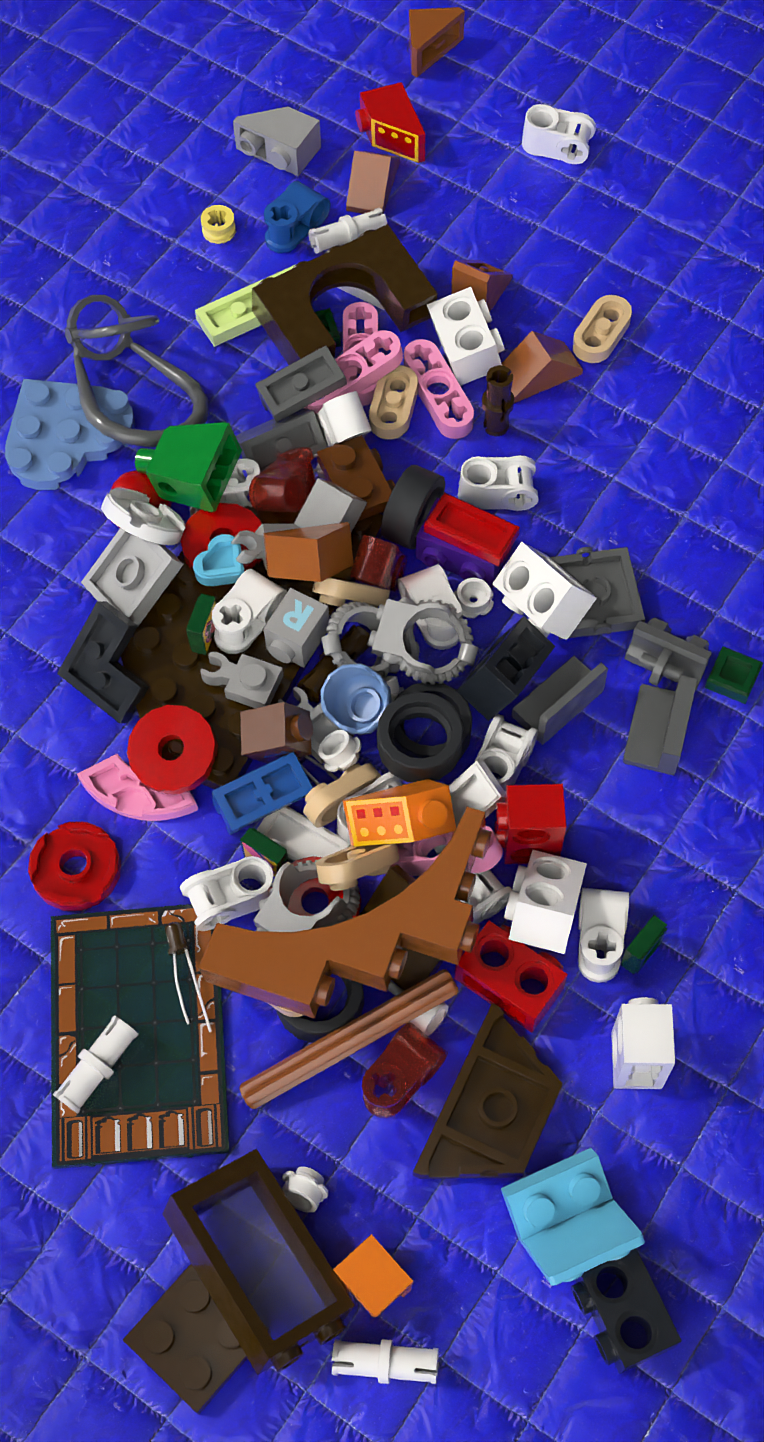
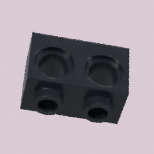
M523 616L495 641L456 691L489 721L519 696L555 648V645Z
M637 1248L631 1250L627 1256L621 1259L609 1260L585 1271L581 1277L575 1280L576 1284L571 1286L574 1299L584 1316L591 1313L600 1333L594 1335V1339L604 1362L608 1366L615 1363L619 1374L675 1348L682 1342ZM603 1273L616 1275L623 1285L622 1296L618 1298L605 1297L597 1287V1276ZM629 1321L640 1324L647 1335L645 1347L634 1349L627 1346L621 1337V1325Z

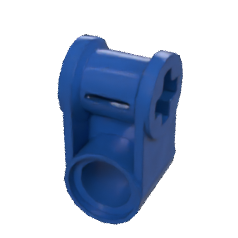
M300 181L292 182L278 198L264 209V220L268 225V230L265 233L267 247L276 253H287L294 250L309 235L310 229L320 227L330 211V200Z

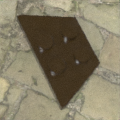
M491 1004L413 1170V1176L419 1179L522 1177L557 1100L563 1083L548 1065L542 1064L537 1058L534 1048L524 1036L520 1037L504 1018V1012L495 1004Z

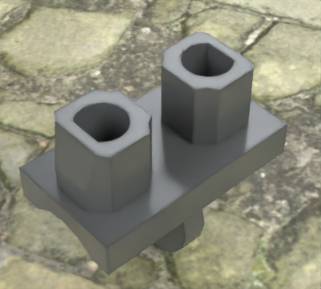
M652 618L647 624L639 620L624 659L652 671L649 683L658 686L663 677L678 683L679 677L682 675L697 679L696 691L712 654L711 651H708L709 642L696 635L688 636L686 640L670 634L672 629L668 623L657 618Z

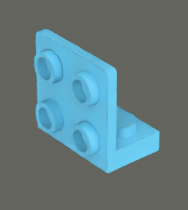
M592 1148L501 1188L519 1241L550 1285L554 1286L562 1282L574 1281L581 1277L585 1271L609 1260L621 1259L627 1256L631 1250L645 1243L642 1232L612 1198L600 1159Z

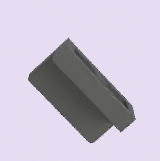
M324 346L257 382L255 386L266 411L269 410L277 423L347 385L345 375L327 346Z
M305 408L277 423L272 419L236 435L242 449V458L254 460L258 464L261 471L260 479L278 472L288 465H293L317 454V451L328 448L314 411Z
M575 656L571 657L512 709L511 717L526 730L532 727L538 729L539 732L536 740L542 745L545 744L604 691L608 668L603 663H600L591 671Z
M680 675L675 691L646 684L640 686L623 756L625 764L675 775L681 757L697 679Z

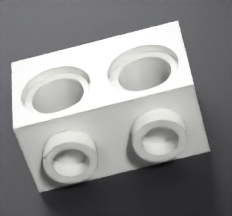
M471 287L427 304L440 343L460 386L486 376L489 369L494 366H502L498 354L505 350L497 328L489 330L487 323L492 322V318L484 299L476 300Z
M523 542L520 543L492 583L505 595L502 602L519 615L525 613L529 617L528 621L546 638L552 633L567 640L597 599L549 556Z
M532 850L528 866H518L513 889L507 902L504 919L512 920L509 940L565 954L587 863Z
M648 997L634 998L629 1000V1004L621 1005L611 1032L613 1088L662 1089L675 1065L672 1004H658L657 999Z

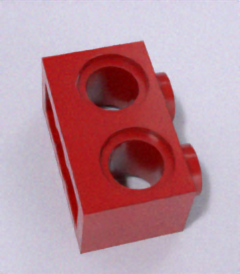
M563 784L506 785L505 802L497 803V821L494 823V834L501 847L504 848V863L528 864L532 850L561 856L566 832Z
M489 920L477 935L471 953L465 951L461 956L459 964L455 968V979L488 1003L499 1006L505 1015L532 1033L563 991L568 974L563 971L562 964L552 955L542 951L538 954L523 943L509 940L511 928L506 925L498 927ZM496 952L501 954L506 962L501 966L491 967L485 964L481 957L486 953ZM526 979H536L544 985L545 990L539 994H529L522 989L520 983Z

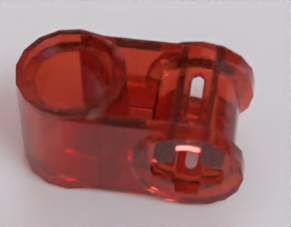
M300 447L288 450L280 454L276 461L252 479L249 487V498L252 507L256 511L296 513L302 508L317 481L311 463L314 458L312 449Z
M363 535L349 577L396 592L398 590V579L402 578L405 573L407 556L399 550L397 545Z
M406 1023L363 1076V1101L367 1110L379 1118H389L398 1114L420 1087L424 1086L435 1075L444 1063L448 1052L413 1023ZM389 1084L393 1085L392 1097L386 1093L382 1094L379 1098L376 1097V1085L382 1088L387 1087Z

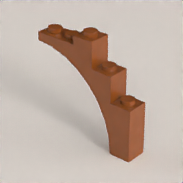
M466 807L451 840L429 869L403 892L366 914L332 926L297 932L251 931L217 923L198 967L207 983L315 1019L319 1006L326 1007L331 999L335 986V978L331 977V974L387 992L391 979L399 980L404 970L408 951L402 950L403 947L458 965L463 951L471 953L479 931V924L473 923V905L461 902V900L469 901L476 881V874L470 873L475 858L483 859L490 843L492 832L486 830L485 812Z

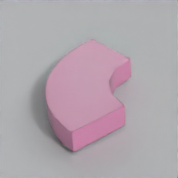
M118 754L77 773L86 791L98 803L128 818L161 821L179 818L198 810L197 803L190 791L172 795L157 792L146 787L134 774L131 767Z

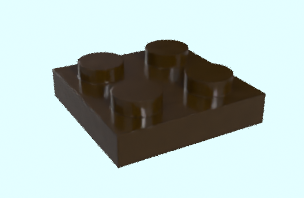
M192 1264L187 1267L123 1339L198 1415L248 1359Z

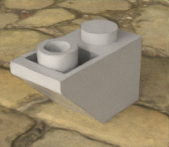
M288 106L237 116L233 121L236 149L296 176L300 175L321 148L320 120Z

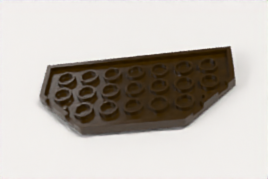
M313 487L266 500L260 507L248 505L245 508L251 510L262 524H294ZM379 513L357 521L351 532L353 566L332 576V578L351 582L356 581L382 535V514ZM181 551L177 558L184 565L135 630L121 655V660L126 669L149 686L143 699L136 705L140 719L153 709L165 705H181L200 713L212 727L218 744L217 757L215 756V762L212 765L213 769L210 775L201 784L215 790L244 776L253 761L252 758L241 755L240 712L255 708L227 699L224 692L226 685L212 686L202 680L201 669L216 672L221 668L218 665L210 664L209 653H221L229 662L237 664L241 655L245 654L282 667L283 678L270 705L278 703L280 699L284 702L287 701L309 661L303 668L293 662L283 663L274 658L266 649L264 630L247 650L238 654H228L221 651L215 643L214 636L207 655L192 652L186 628L198 596L201 594L216 597V602L219 603L235 583L219 586L200 584L196 580L194 569H191L186 564L183 551ZM263 559L259 565L257 562L251 568L284 588L287 592L292 588L319 601L320 594L312 592L314 581L269 577ZM325 604L328 606L329 619H331V615L336 612L339 606ZM178 739L168 741L162 749L163 759L172 761L180 757L184 750L183 741Z

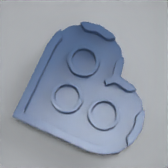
M23 379L5 444V458L12 474L18 477L21 484L25 487L39 491L56 490L60 488L58 483L70 479L75 473L79 476L87 461L108 459L107 453L116 451L124 444L103 435L87 421L80 404L77 384ZM91 386L102 413L116 423L135 429L133 410L127 395L123 391L101 386Z

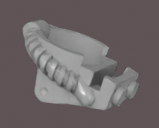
M403 597L399 601L387 599L385 605H379L376 620L380 621L378 631L372 630L368 646L372 647V654L382 656L387 663L399 664V669L405 671V675L414 677L413 680L415 681L421 680L424 684L426 682H430V684L439 682V684H442L445 680L449 682L452 680V677H458V673L463 672L466 665H474L478 647L472 645L474 638L470 634L472 632L471 627L467 626L468 621L462 618L461 612H456V608H450L449 604H441V601L438 600L436 602L420 600L416 604L408 597ZM439 618L448 622L458 634L461 644L458 658H454L449 664L435 669L431 665L413 659L406 652L404 636L409 627L419 619Z
M349 602L337 608L336 612L331 615V619L328 622L329 626L326 628L328 634L321 637L325 656H332L334 659L332 662L337 664V668L342 665L357 664L350 659L345 651L342 652L339 635L342 633L344 624L346 622H358L367 626L371 631H378L380 621L376 620L378 608L372 605L369 606L368 603ZM412 624L404 636V646L406 652L413 659L419 660L420 650L418 643L415 642L413 634L414 624ZM378 655L375 664L370 668L382 677H386L388 672L396 674L400 670V665L387 663L382 656Z
M307 860L304 864L299 862L295 867L290 862H286L275 876L274 882L271 885L272 888L269 891L270 896L259 902L260 911L253 920L256 931L297 932L328 927L352 919V916L356 915L360 904L359 887L356 885L355 887L343 890V899L337 896L320 913L313 916H299L288 910L289 899L293 891L301 883L309 879L318 878L315 864L317 860L315 862Z

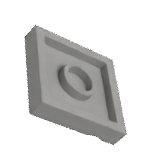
M120 528L81 583L97 601H107L139 626L184 564L165 545L146 541Z

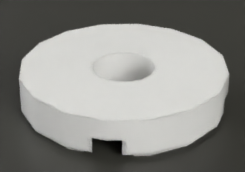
M126 488L111 489L109 494L107 493L101 510L108 519L120 528L146 541L160 545H175L180 542L185 529V523L180 515L169 506L160 503L159 507L156 508L149 504L150 498L146 494Z

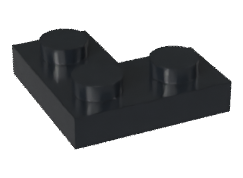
M97 601L57 674L118 723H128L137 709L136 705L143 699L149 688L147 684L118 662L138 625L107 601Z

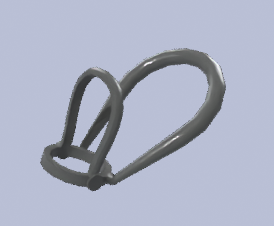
M89 295L78 300L70 309L67 328L65 329L66 339L74 348L73 358L79 399L87 421L103 435L124 444L157 447L164 429L147 431L128 428L110 420L100 411L82 361L84 357L92 361L110 360L128 347L189 395L193 403L192 414L185 422L179 425L205 424L208 417L209 400L201 384L185 371L133 342L130 336L132 331L159 324V317L157 315L130 317L117 300L107 295ZM92 302H102L109 305L116 312L119 324L99 328L77 329L76 322L79 313L86 305ZM120 334L118 343L112 350L104 354H96L89 351L80 341V338L92 339Z

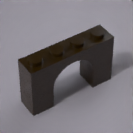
M388 224L376 230L365 231L357 239L342 246H333L325 254L308 262H299L291 270L274 278H265L252 288V312L288 365L324 346H327L335 359L336 343L311 306L319 295L332 288L355 287L370 293L380 302L400 332L431 318L427 304L437 301L438 293Z

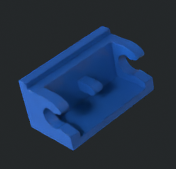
M293 751L213 790L212 799L217 813H221L226 823L228 833L232 835L240 829L294 802L305 799L313 787Z

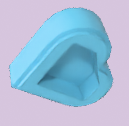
M221 534L214 537L208 544V550L196 556L193 561V569L196 580L200 584L205 586L233 584L244 573V565L236 561V558L242 552L241 545L231 543L235 538L234 536Z

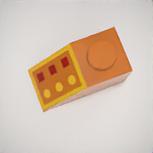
M430 779L343 800L350 842L354 847L416 842L456 830L449 785Z

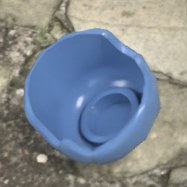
M363 664L340 666L328 674L320 690L321 708L324 715L341 730L352 735H365L377 730L380 716L387 705L392 702L391 689L379 673Z

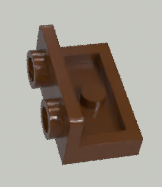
M363 435L317 451V461L327 481L337 484L367 502L358 521L381 512L384 515L395 483L392 479L386 481L382 473L383 464L380 455L375 448L369 449Z

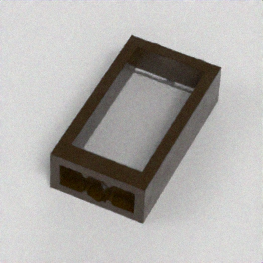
M257 1148L170 1196L162 1215L257 1375L272 1366L275 1367L277 1372L283 1371L304 1355L302 1347L317 1339L320 1345H324L346 1329L343 1321L355 1304Z

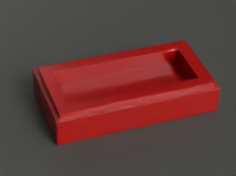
M445 492L424 523L425 533L500 567L519 536L520 530L519 526Z

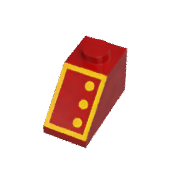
M402 82L360 92V109L355 111L356 121L360 132H366L371 145L417 163L424 162L425 132Z

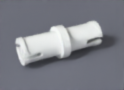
M381 208L354 217L350 215L341 216L338 222L309 230L311 247L318 254L333 246L351 242L365 231L376 230L387 225L386 216L382 214L383 210Z
M113 1016L111 1022L88 1051L83 1049L78 1055V1058L81 1059L53 1095L78 1114L81 1110L80 1108L103 1078L110 1079L114 1073L111 1068L132 1040L139 1034L124 1021Z
M335 1339L332 1353V1361H335V1363L332 1364V1375L376 1377L380 1384H390L391 1379L437 1384L439 1348L427 1349L393 1346V1340L386 1339L381 1340V1345L345 1342Z

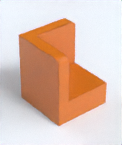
M372 1234L333 1269L346 1292H351L373 1317H378L400 1295L404 1298L411 1291L413 1280Z

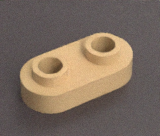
M606 295L594 303L574 333L573 352L580 360L587 363H599L610 356L629 328L632 308L629 302L617 295Z
M399 365L392 372L377 381L369 409V424L372 432L382 439L399 438L409 428L418 395V378L416 373L409 367Z
M332 577L322 582L314 581L312 592L320 594L319 602L339 607L345 604L347 599L352 600L354 603H368L369 606L372 605L378 608L380 604H386L390 594L388 589Z
M359 763L354 764L345 770L340 778L328 785L320 783L315 786L305 797L307 804L303 809V813L315 827H323L337 819V809L346 797L369 786L382 775L371 763L362 766Z
M397 843L350 846L317 860L315 864L319 883L329 884L331 890L338 891L355 887L358 884L357 879L365 875L377 876L387 873L389 868L392 867L391 865L398 862L400 858Z

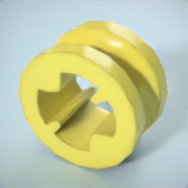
M212 205L202 212L201 225L203 236L211 243L221 244L230 241L234 237L236 228L232 210L223 205Z

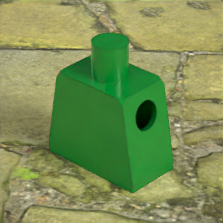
M226 422L169 426L164 429L156 449L140 448L137 451L135 467L139 473L147 475L158 496L162 499L215 512L242 449L230 424Z

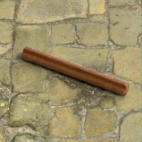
M442 969L246 1080L239 1086L245 1103L251 1109L262 1106L452 998L459 992L454 979L449 971Z

